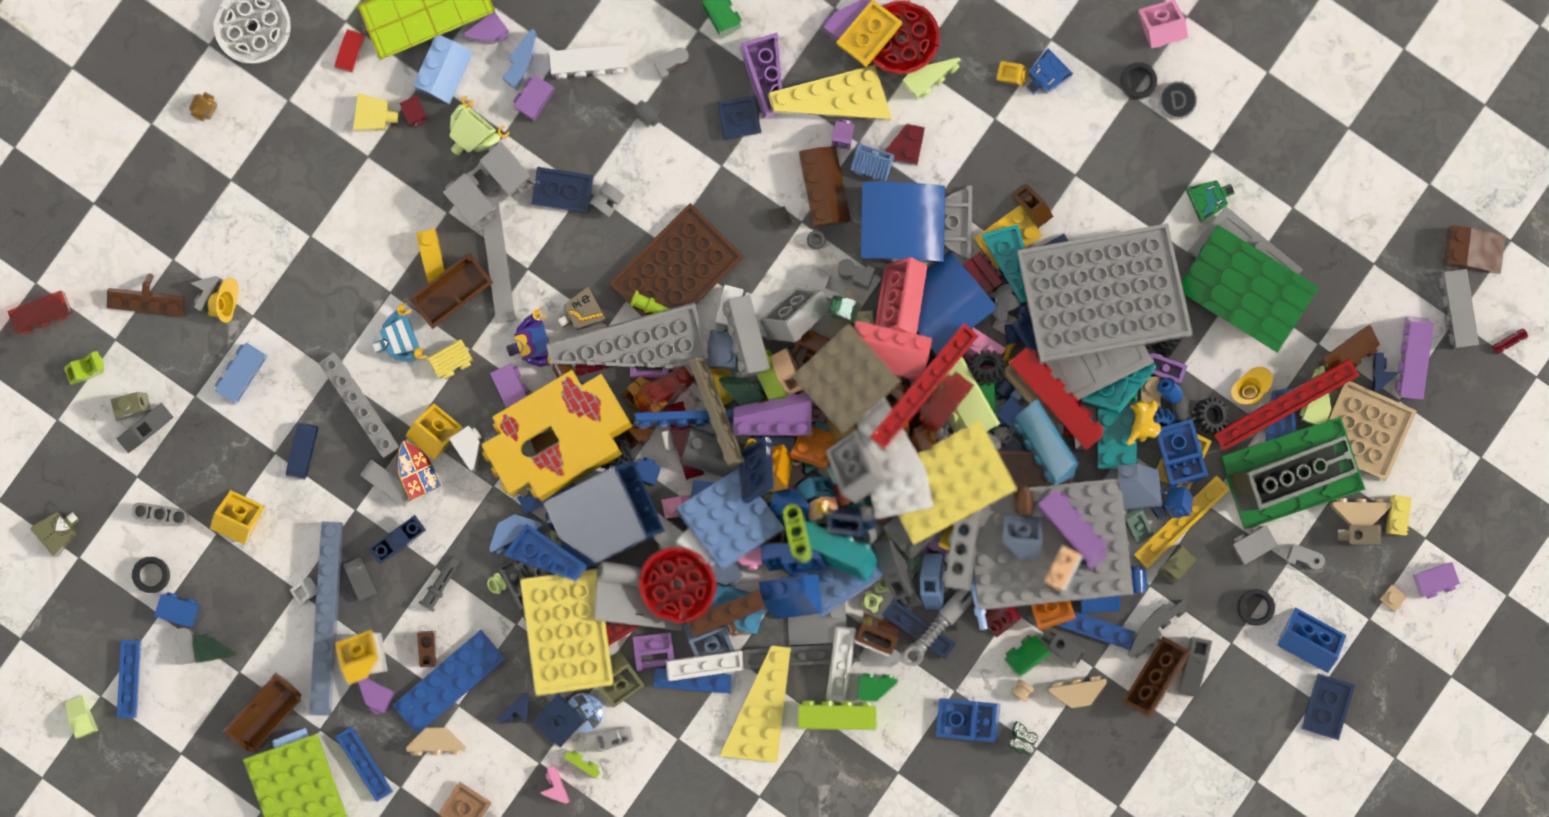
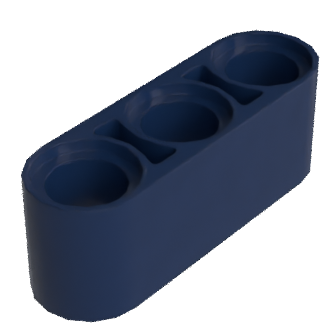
M303 422L298 423L287 464L286 476L302 480L306 479L317 438L318 426Z

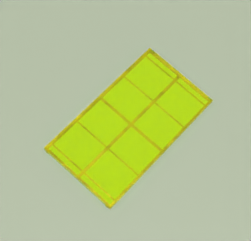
M366 0L357 4L379 60L496 12L491 0Z

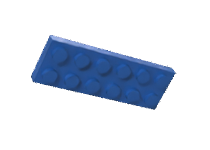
M479 630L394 703L393 707L418 735L506 658L485 633Z

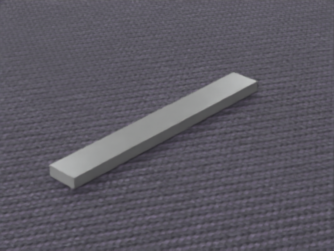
M495 189L487 198L500 212L498 191ZM499 214L483 228L489 274L490 279L493 281L491 288L496 323L516 321L502 219L501 214Z

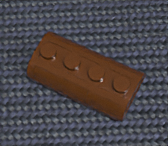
M469 253L415 293L409 300L433 330L489 287L493 281L473 255Z
M275 672L223 729V732L247 751L255 752L301 701L302 694L286 679Z

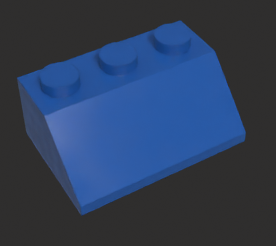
M818 575L759 581L761 597L765 607L774 619L822 613Z
M1295 607L1280 635L1277 646L1328 673L1339 658L1346 634Z

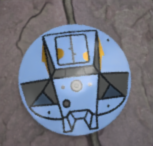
M581 693L573 696L568 701L586 719L577 731L588 732L595 729L601 723L603 707L595 696Z

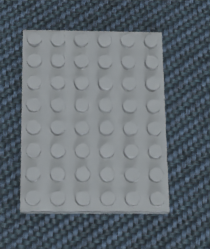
M1168 223L1017 250L1040 363L1192 336Z
M1119 479L1060 484L1055 487L1051 485L1029 488V490H1033L1035 509H1033V514L1024 516L1042 517L1040 560L1020 559L1003 543V515H1018V512L1015 511L1014 492L983 508L974 564L978 610L1133 594L1122 491H1120ZM1054 490H1057L1059 493L1063 492L1069 499L1068 504L1072 508L1075 506L1081 512V519L1084 522L1088 521L1093 526L1095 535L1103 537L1107 543L1105 546L1108 557L1091 571L1086 567V559L1082 557L1066 590L1062 593L1043 584L1059 549L1064 546L1074 551L1072 548L1073 544L1071 542L1067 543L1059 533L1060 529L1054 528L1038 506V503Z

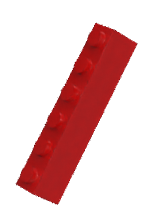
M1026 347L1009 362L1010 365L1087 451L1104 436L1102 433L1104 428L1097 421L1092 422L1089 418L1091 416L1090 412L1084 406L1080 408L1077 405L1078 399L1072 392L1068 394L1063 389L1066 385L1059 377L1054 379L1050 374L1053 372L1046 363L1042 365L1039 362L1037 352L1033 348L1029 350Z

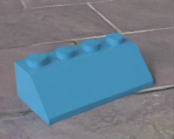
M1038 400L1033 401L1015 417L1013 426L1016 433L1022 435L1026 449L1032 451L1036 465L1042 467L1046 481L1048 483L1051 482L1053 487L1074 476L1077 462Z
M716 583L715 597L708 610L750 594V592ZM764 609L734 621L736 628L757 635Z

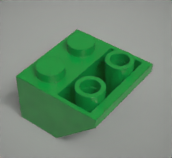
M863 673V677H858L857 700L878 701L898 683V679H894V675L882 674V678H875V674Z

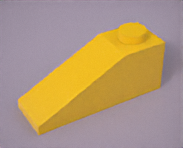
M435 229L416 233L428 283L445 271L439 239Z

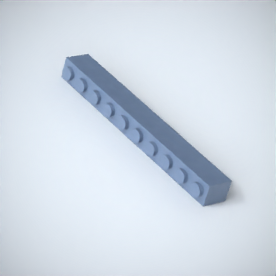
M321 521L309 715L331 716L344 525L341 522Z

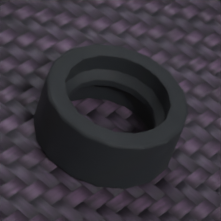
M1144 62L1130 64L1120 78L1122 91L1127 97L1134 100H1142L1149 97L1157 85L1155 70ZM1136 70L1146 72L1150 78L1149 87L1142 92L1133 91L1128 85L1129 74Z
M145 557L134 565L132 580L139 590L145 593H157L168 585L170 570L163 560L157 557ZM147 564H156L161 568L162 579L155 586H147L140 579V571Z
M1253 589L1245 592L1240 597L1237 610L1240 618L1245 623L1259 626L1266 624L1272 619L1275 613L1274 599L1266 591ZM1260 596L1266 601L1268 608L1262 618L1253 619L1246 613L1245 604L1250 597Z

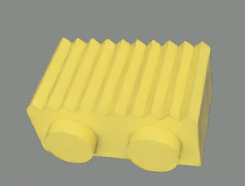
M461 339L428 357L438 378H444V380L454 375L453 371L459 368L461 370L471 366L470 362L473 361Z
M1390 496L1389 503H1391V507L1388 509L1385 534L1406 536L1408 534L1410 504H1412L1411 500H1413L1411 497Z

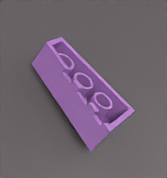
M777 32L744 42L739 48L763 120L782 114L773 113L768 97L770 92L782 89Z
M1405 316L1403 342L1401 344V361L1398 364V373L1400 374L1399 380L1396 381L1395 391L1398 392L1400 397L1424 399L1434 323L1427 318Z
M805 392V394H792L777 400L776 398L769 399L768 402H755L734 407V435H811L812 399Z
M1054 490L1038 503L1039 509L1055 529H1060L1059 533L1067 543L1071 542L1073 544V550L1086 559V567L1091 571L1108 557L1105 546L1107 543L1102 536L1099 535L1097 537L1093 532L1095 529L1088 521L1084 522L1081 519V512L1075 506L1072 508L1068 504V497L1063 492L1059 493L1057 490Z

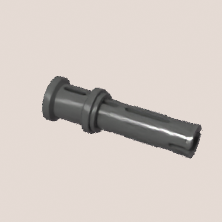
M451 555L433 586L430 585L427 588L428 592L423 600L419 601V604L433 612L437 601L443 597L444 593L442 592L462 561Z

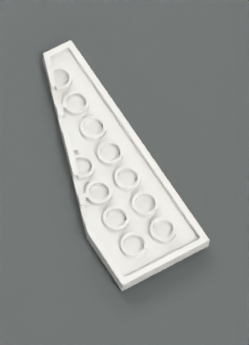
M886 397L857 422L858 431L879 464L886 481L871 492L876 519L934 508L926 468L909 441L904 429H901L884 450L869 438L892 410Z

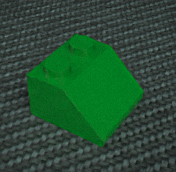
M701 0L703 10L721 39L741 28L740 22L742 19L737 11L733 12L731 9V0Z
M1028 635L1020 641L1022 645L1019 648L1015 649L1013 647L1005 653L1007 656L1004 658L1005 662L1018 678L1022 677L1051 654L1036 636L1030 637Z

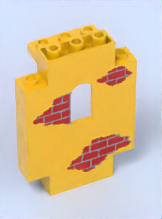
M571 370L493 416L492 418L495 423L492 425L499 435L482 444L484 449L482 454L487 462L491 461L493 465L491 470L495 477H500L503 483L500 486L505 494L509 493L512 497L520 494L522 497L530 494L527 490L529 488L534 498L538 497L541 501H544L622 455L613 438L631 428L632 425L602 374L581 385L577 376ZM552 427L560 442L534 457H525L521 451L523 443Z

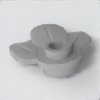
M1009 284L1001 285L994 293L988 294L991 300L996 299L994 304L997 310L992 314L999 321H1008V312L1021 306L1020 301L1012 295L1013 290Z

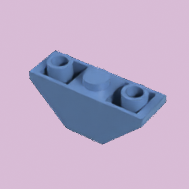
M515 514L497 523L489 548L490 552L500 554L507 550L506 546L514 542L526 524L538 532H541L540 528L544 527L543 524Z
M924 553L920 575V592L925 610H940L945 605V584L943 582L944 553Z

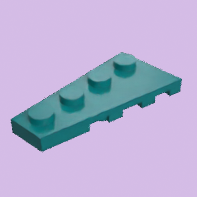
M1019 225L981 234L1020 303L1027 302L1017 256V250L1025 249Z

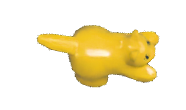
M1141 400L1134 405H1130L1129 407L1135 412V419L1131 428V435L1126 444L1131 445L1136 439L1142 442L1147 437L1155 438L1161 430L1160 424L1153 421V416L1157 411V402L1152 400L1147 404L1144 400Z

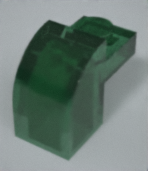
M833 295L828 310L829 317L855 323L861 304L844 296Z

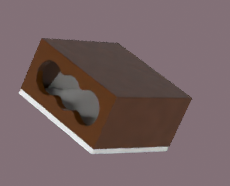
M863 613L855 632L854 642L891 657L899 639V627Z

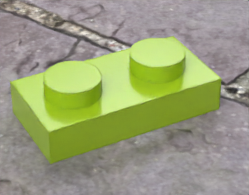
M575 750L572 752L567 751L564 756L565 759L597 779L601 773L598 770V765L592 761L585 762L582 760L583 755Z

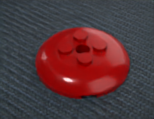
M898 0L882 5L883 8L901 20L902 25L872 61L879 68L894 74H909L924 68L936 55L940 43V31L936 19L925 7L911 3V1ZM905 36L907 40L903 43L899 42L897 38Z
M664 548L653 554L642 568L639 579L641 598L646 607L660 619L673 621L672 623L693 621L702 616L714 600L716 578L712 567L708 562L705 563L706 560L702 555L689 548ZM674 580L683 582V587H677Z

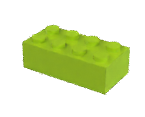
M803 701V705H799L798 729L876 730L877 707L873 706L872 702H860V706H853V702H841V706L834 705V702L822 701V705H814V701Z

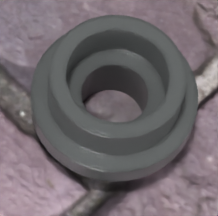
M815 230L808 234L807 244L810 248L818 250L825 245L826 238L821 231ZM814 237H818L820 242L815 244L812 240Z

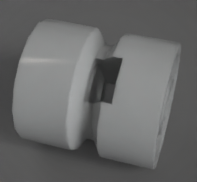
M604 182L599 189L600 194H595L589 204L609 218L615 211L614 206L619 205L625 195L611 184Z
M873 516L875 521V528L873 530H869L863 536L850 535V537L857 544L865 543L870 546L875 541H879L884 537L885 529L882 527L883 522Z

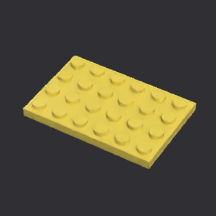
M981 421L933 445V448L917 454L927 471L934 508L899 514L898 516L912 543L915 545L1017 490Z
M597 569L584 571L576 582L558 575L520 580L536 696L614 685L605 621L594 620Z

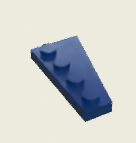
M528 524L524 526L504 554L508 558L574 582L579 579L587 568L580 560Z

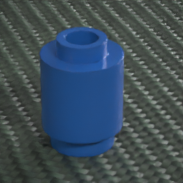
M1168 377L1159 382L1158 391L1167 402L1176 404L1182 400L1183 391L1174 379Z
M1131 566L1133 593H1145V588H1147L1146 569H1142V566Z

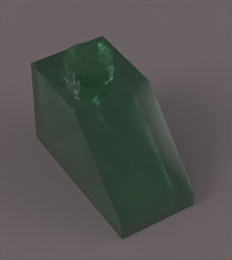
M720 377L718 379L721 386L740 406L758 402L764 397L761 392L762 387L756 380L752 382L748 377Z
M208 634L198 635L196 640H192L196 663L237 656L234 650L215 637H208Z

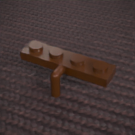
M149 273L142 283V291L108 288L107 308L183 317L185 296L151 293L150 284L154 276Z
M759 590L710 609L699 618L688 622L694 637L726 624L730 635L736 637L738 631L734 621L766 609Z

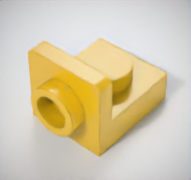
M1001 61L996 79L1001 82L1014 83L1024 87L1025 82L1028 80V68L1022 64Z

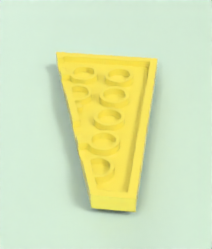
M875 65L773 91L768 94L773 113H801L831 117L883 119L887 121L892 119Z
M771 645L719 756L777 763L791 647Z

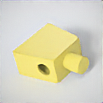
M358 93L353 129L355 132L386 131L387 122L398 123L399 112L389 111L390 104L387 101Z

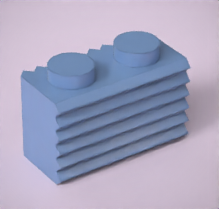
M858 143L850 170L858 175L872 176L876 181H887L895 155Z

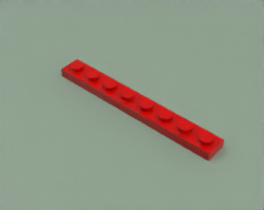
M965 323L961 325L869 438L882 450L886 449L978 338V335Z
M1350 358L1232 422L1224 427L1223 430L1214 432V436L1224 451L1357 378L1359 374Z

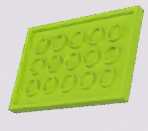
M318 733L244 758L245 766L264 817H348Z

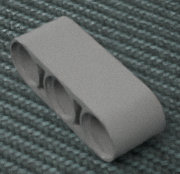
M371 459L360 475L405 507L409 500L400 480Z
M136 503L131 509L132 516L141 521L174 526H184L189 522L188 512L179 508ZM143 506L146 510L145 515L139 517L137 510ZM162 509L165 513L164 518L158 520L156 513ZM181 512L184 518L182 522L177 523L175 515Z

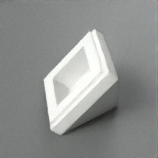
M1008 314V321L996 319L992 328L1005 334L1004 325L1015 323L1018 319Z

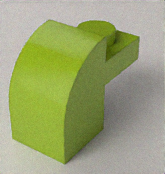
M98 351L90 353L83 359L70 362L64 367L70 385L89 380L104 373V361L99 356Z

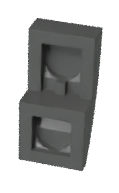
M361 557L343 565L359 602L378 595Z

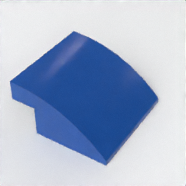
M862 182L861 258L863 260H884L887 263H893L911 257L919 262H944L945 186L906 182Z
M950 252L944 255V262H934L927 268L916 335L932 338L930 350L935 356L942 350L961 325L965 323L972 329L997 310L995 304L980 285Z

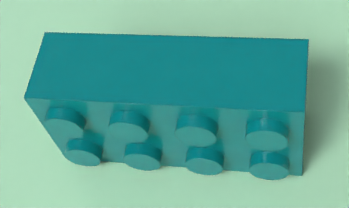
M1137 393L1136 401H1129L1119 414L1096 408V421L1104 428L1102 431L1104 436L1096 442V470H1118L1120 465L1137 464V439L1131 445L1126 444L1131 435V428L1135 419V412L1129 406L1137 403Z
M812 520L809 522L805 521L810 547L812 550L820 553L827 565L868 582L877 564V560L869 545L865 543L857 544L851 537L846 535L841 537L837 533H830L828 528L825 530ZM798 530L794 537L799 536L802 531Z

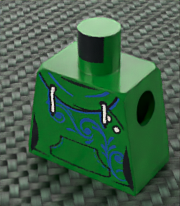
M1218 180L1190 186L1185 190L1200 223L1228 205L1226 197L1235 194L1231 184L1221 187Z

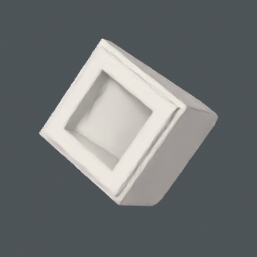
M672 430L662 432L661 435L666 451L676 450Z
M307 577L292 587L290 592L301 606L317 595V587L311 578Z

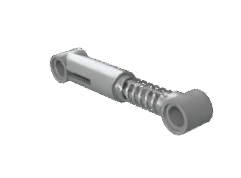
M957 590L937 613L938 617L935 619V622H931L928 630H924L921 638H917L913 644L911 643L909 647L902 650L900 659L906 666H916L921 663L927 647H931L930 644L934 643L933 640L937 639L938 635H941V631H944V628L949 625L952 626L974 601L972 591ZM910 651L915 653V660L913 662L909 661L907 657Z

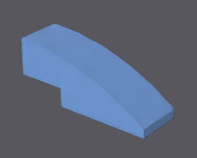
M534 29L527 34L509 57V61L513 65L503 76V80L515 90L523 81L533 59L537 35Z

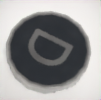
M1174 81L1167 84L1159 95L1161 111L1172 119L1188 117L1197 105L1195 90L1183 81Z

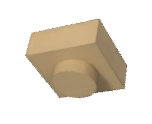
M1390 585L1379 600L1396 612L1407 596L1395 586Z

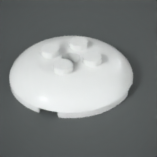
M224 0L219 6L220 8L214 19V33L222 50L231 58L248 64L262 63L275 57L286 45L290 35L291 23L289 13L281 0ZM251 23L258 24V27L255 31L249 30V25Z

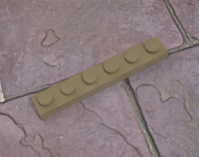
M694 357L690 359L691 372L695 376L697 388L701 392L704 406L710 416L711 425L714 427L717 441L722 448L724 460L730 466H739L745 462L706 358Z

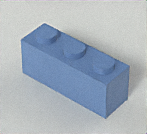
M248 343L239 346L236 351L237 357L234 361L231 360L225 369L227 371L224 377H220L215 384V387H217L215 391L235 404H238L268 357Z

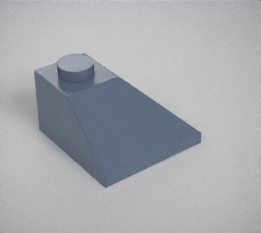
M710 330L707 350L709 358L706 359L709 369L739 371L737 367L738 358L732 348V336L727 331Z
M1140 464L1118 466L1120 491H1122L1124 510L1162 506L1159 470Z
M1004 514L1003 543L1020 559L1040 560L1042 517Z
M736 562L722 571L716 564L711 566L717 583L723 585L730 584L732 587L741 582L740 578L743 576Z
M689 624L683 626L695 656L734 651L725 626L697 637L693 636Z

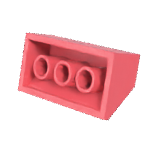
M909 257L884 266L875 320L876 326L911 334L917 333L927 265Z
M856 321V332L897 377L917 380L925 370L932 338Z

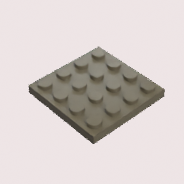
M850 324L843 328L792 376L843 434L901 382Z

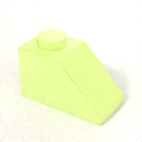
M84 695L65 702L68 721L75 738H82L98 731Z

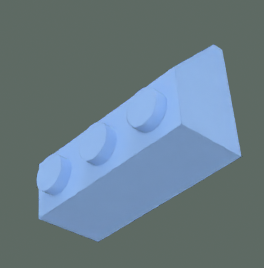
M441 35L435 37L413 87L415 90L450 104L473 52Z

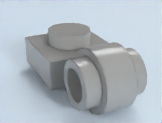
M997 427L993 435L990 432L988 433L996 450L1001 448V444H1008L1012 439L1011 432L1005 427Z

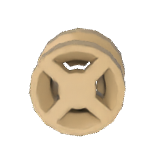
M1018 679L1017 686L1012 688L1010 692L1024 702H1027L1028 695L1033 693L1035 689Z

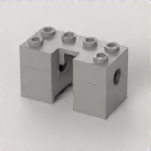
M502 142L492 145L489 148V153L479 160L480 163L476 168L467 174L464 173L455 182L451 181L445 187L446 190L443 192L478 232L501 214L487 198L495 189L501 186L516 201L536 183L535 179Z

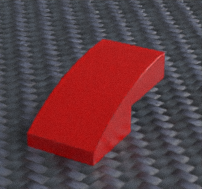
M349 29L346 30L334 68L353 73L359 58L360 49L365 40V34Z

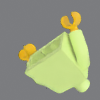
M463 96L462 105H459L450 117L451 132L449 136L455 141L451 150L459 156L464 149L469 153L487 150L495 143H498L500 138L505 139L509 135V132L505 135L500 133V130L504 129L505 126H501L496 134V130L471 109L474 105L473 99L469 104L465 103L468 98L467 96Z

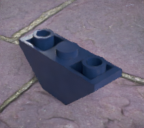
M414 515L368 548V550L380 565L412 544L426 529L417 516Z

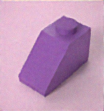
M494 12L466 31L464 36L470 41L495 44L496 42L501 43L508 37L509 31Z
M840 119V122L836 121L832 137V147L850 150L854 131V124H851V121Z
M368 678L358 681L365 703L370 706L369 710L378 715L380 712L386 713L395 691Z

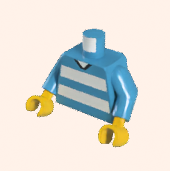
M407 303L401 304L382 325V330H380L382 340L372 343L376 354L387 350L390 357H393L396 361L406 363L427 359V356H422V351L426 350V348H420L407 314L411 313V310L405 311L404 307Z

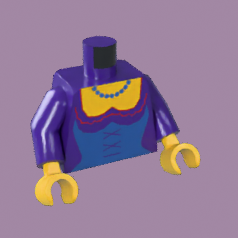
M543 307L534 309L533 313L526 317L517 327L514 334L516 343L506 346L509 357L520 353L523 361L537 367L556 364L550 362L546 347L549 339L544 324L540 320L547 317L546 314L540 315V310Z

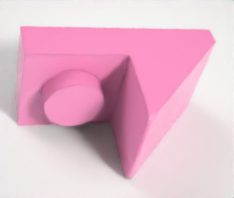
M556 766L548 768L546 777L549 784H553L554 787L540 794L565 804L570 802Z

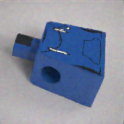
M1047 48L1029 72V77L1033 81L1026 88L1032 95L1040 89L1048 94L1069 80L1073 73Z

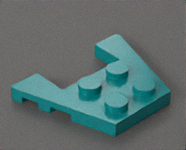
M1152 363L1134 372L1132 377L1126 376L1082 398L1083 404L1119 414L1155 371L1156 365Z

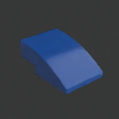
M1190 419L1161 427L1160 433L1156 438L1170 488L1207 479L1208 472L1193 420Z
M766 544L760 546L762 560L769 571L786 569L789 575L827 569V565L820 553L812 549L810 560L801 563L792 554L790 544ZM805 548L799 549L798 552H797V554H798V555L803 554L806 549H805Z
M939 698L936 737L997 742L1000 704Z

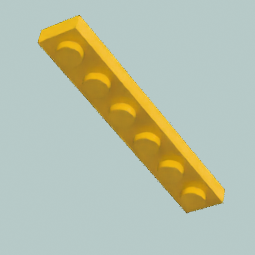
M1215 476L1194 496L1190 516L1171 518L1133 556L1146 569L1150 567L1230 489L1218 476Z

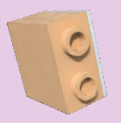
M1064 546L1061 547L1043 584L1061 593L1064 592L1082 555Z

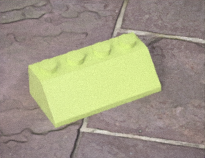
M961 357L932 394L954 433L978 421L982 422L987 432L1000 423L964 359Z

